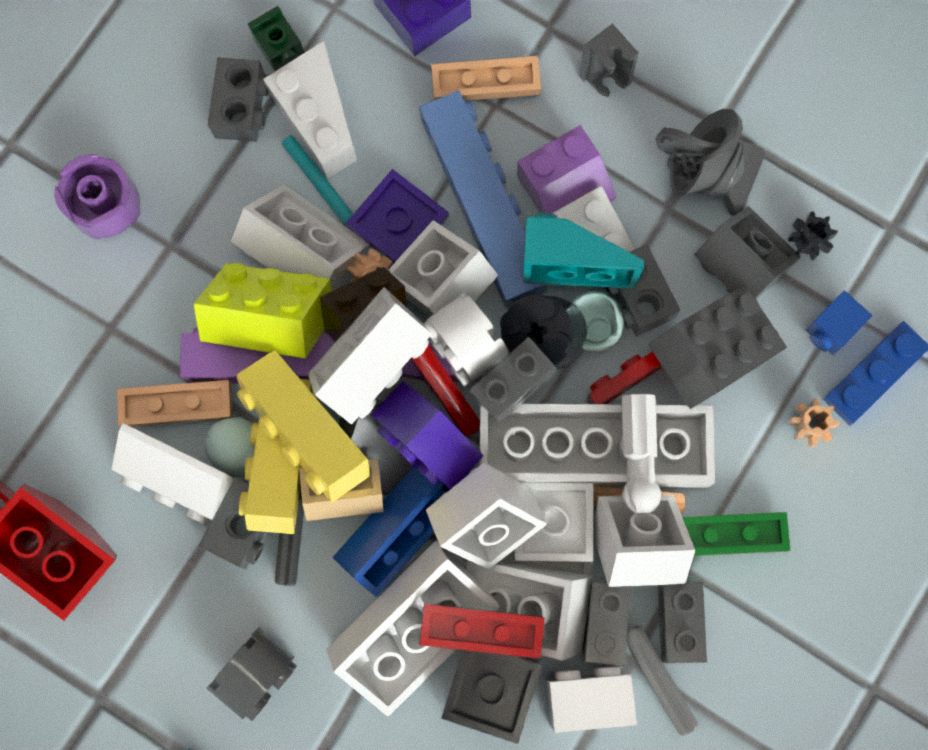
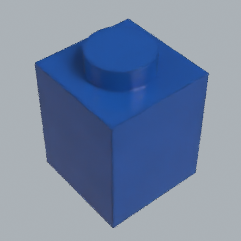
M844 290L810 324L806 331L811 335L810 340L817 348L824 352L829 351L834 355L873 315Z

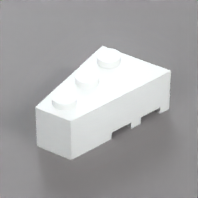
M324 41L263 79L270 97L327 179L357 161Z

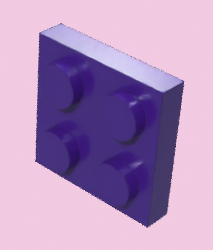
M392 169L350 217L346 225L347 228L375 250L392 260L394 264L433 220L442 225L449 217V212Z

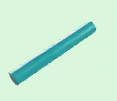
M292 135L286 137L282 141V146L344 226H347L346 222L353 215V212Z

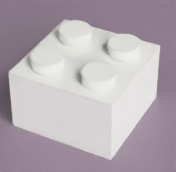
M434 220L388 270L405 286L406 300L429 317L463 293L475 302L498 276L478 249Z
M485 462L472 470L468 476L426 509L440 547L488 570L547 525L531 488Z
M661 495L660 503L656 509L646 514H636L630 511L625 505L622 496L598 497L594 514V542L609 587L686 583L695 548L674 495Z
M616 665L594 667V675L581 676L578 669L554 671L555 679H547L551 727L553 731L558 733L637 725L631 674L621 672L620 666Z

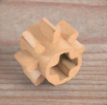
M370 248L368 255H360L356 252L352 265L346 268L354 277L350 282L382 267L389 270L388 267L392 264V260L386 256L380 257V253L373 248Z
M818 398L811 401L809 409L802 403L798 404L795 409L799 416L788 421V424L794 425L797 433L794 439L797 440L801 437L808 439L809 447H814L817 444L818 437L826 443L831 441L833 437L828 430L840 425V422L833 420L831 415L834 406L832 405L827 408L819 406ZM813 417H816L819 423L812 429L808 423Z

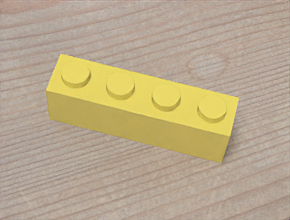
M273 350L236 375L240 386L237 396L249 412L255 409L261 416L259 423L271 439L276 436L284 445L281 447L284 455L294 467L300 464L307 474L304 477L317 495L324 493L328 500L333 503L370 476L366 456L276 350Z
M300 379L312 393L310 380ZM252 423L250 445L255 446L254 456L247 457L245 480H250L248 492H241L239 515L245 516L247 530L294 534L301 488L299 468L302 467L300 464L294 467L288 461L281 449L284 445L277 436L271 439L260 423Z

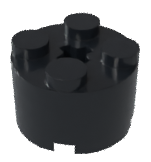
M531 295L515 302L503 314L500 320L501 339L505 343L509 354L529 337L555 365L556 369L567 367L578 358L587 337L586 321L579 308L558 296ZM543 327H546L547 333L542 336Z

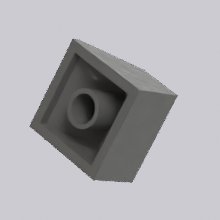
M749 206L722 223L694 254L701 261L703 269L707 273L716 276L727 287L728 293L746 284L756 299L801 258Z

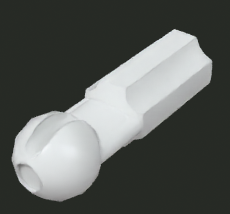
M630 394L622 396L623 455L627 458L628 481L623 488L622 497L630 511L636 514H646L656 509L662 495L660 487L655 481L654 458L657 456L655 395Z

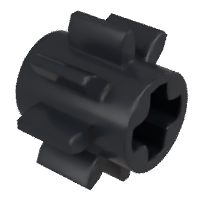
M811 211L806 218V222L800 218L794 221L792 226L798 232L791 233L788 241L795 242L797 247L795 254L797 256L801 253L810 254L811 260H815L820 250L827 254L831 251L833 245L828 240L833 239L838 234V230L831 229L828 223L830 220L829 216L823 219L816 217L814 211ZM811 232L817 235L814 240L808 237Z

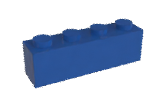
M413 467L383 500V512L371 513L332 558L358 583L377 597L434 533L426 509L450 489L440 480L433 485Z

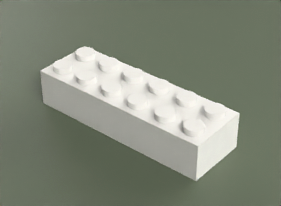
M481 404L480 452L484 456L480 460V465L485 462L520 483H593L594 486L624 487L627 483V458L623 455L622 405L521 404L506 419L499 423ZM656 405L657 456L654 458L655 481L659 487L708 488L715 483L713 406L697 405L690 409L688 405Z

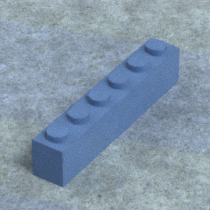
M458 90L419 106L421 122L482 255L498 274L494 283L505 308L509 309L515 302L524 297L546 293L548 284L523 283L526 227L522 228L517 217L521 214L515 196L513 194L508 196L503 187V184L506 183V178L499 162L493 164L488 152L492 151L486 133L484 131L478 132L474 121L478 119L471 101L467 100L464 102Z

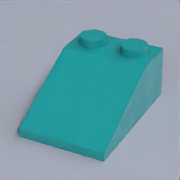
M537 213L534 217H526L523 283L636 288L644 268L643 259L568 219L557 218L555 214Z

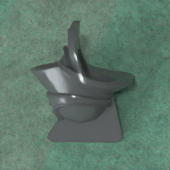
M732 109L718 110L702 120L690 134L679 129L666 127L658 133L655 138L657 147L666 154H670L667 166L670 167V185L674 195L683 196L696 193L708 195V197L723 196L731 215H736L744 209L765 153L762 148L739 139L743 125L738 113Z

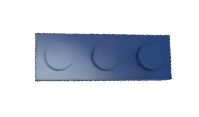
M902 321L822 400L829 406L833 405V410L849 426L854 424L928 351V343L905 321Z

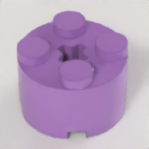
M87 154L73 159L62 169L58 186L56 187L55 185V201L60 211L83 233L94 239L112 237L126 230L138 219L140 215L138 190L116 161L110 158L99 157L98 155Z

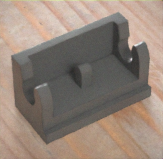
M612 23L584 45L579 77L583 81L587 79L600 95L609 97L610 91L608 87L603 85L602 80L606 77H611L621 88L625 89L632 83L639 52Z

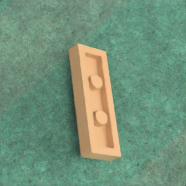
M538 56L431 64L434 100L458 90L464 101L541 95Z
M229 380L117 389L118 426L121 427L122 423L130 427L214 421L233 417L232 382Z

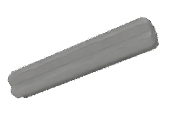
M641 626L628 630L627 636L628 647L678 734L682 736L690 734L698 727L695 717Z

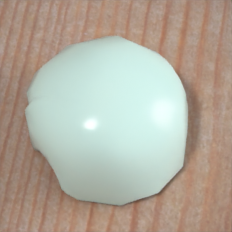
M589 291L576 297L572 303L583 314L587 326V337L582 348L586 351L601 352L616 344L623 331L624 319L620 307L615 300L604 292Z
M242 417L224 418L214 423L207 432L205 449L208 459L217 470L230 477L245 476L247 457L254 456L255 446L250 445L252 427L250 421Z

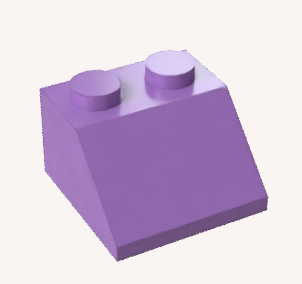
M581 125L520 159L517 163V177L540 213H552L599 186L603 187L610 202L617 197L601 155Z

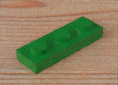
M787 512L682 517L695 548L694 556L791 551Z

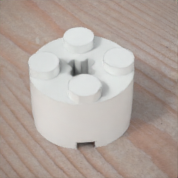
M465 293L461 294L423 323L431 332L429 337L430 344L441 359L446 358L451 365L450 369L463 386L477 380L509 355V351L501 337L496 341L493 339L496 336L491 329L493 325L469 296L466 297Z

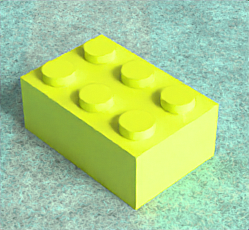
M226 263L193 303L200 341L269 353L276 350L281 355L306 358L324 331L319 297L331 292L330 279L316 277L308 273L296 274L282 272L274 268L262 269L248 267L240 263Z

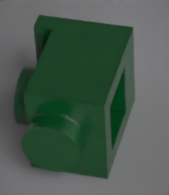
M278 6L248 23L254 41L274 71L304 54L301 41Z

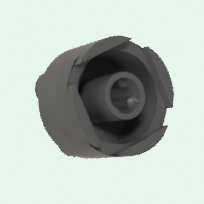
M258 627L251 635L253 637H250L206 688L242 720L247 717L253 721L271 698V695L267 692L273 685L279 690L297 667L292 662L295 656L261 627Z

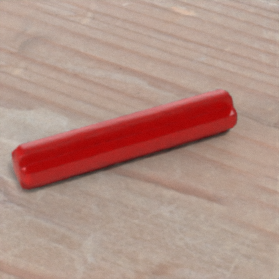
M428 345L419 357L415 359L411 357L410 359L462 434L469 436L477 433L480 427L479 418Z

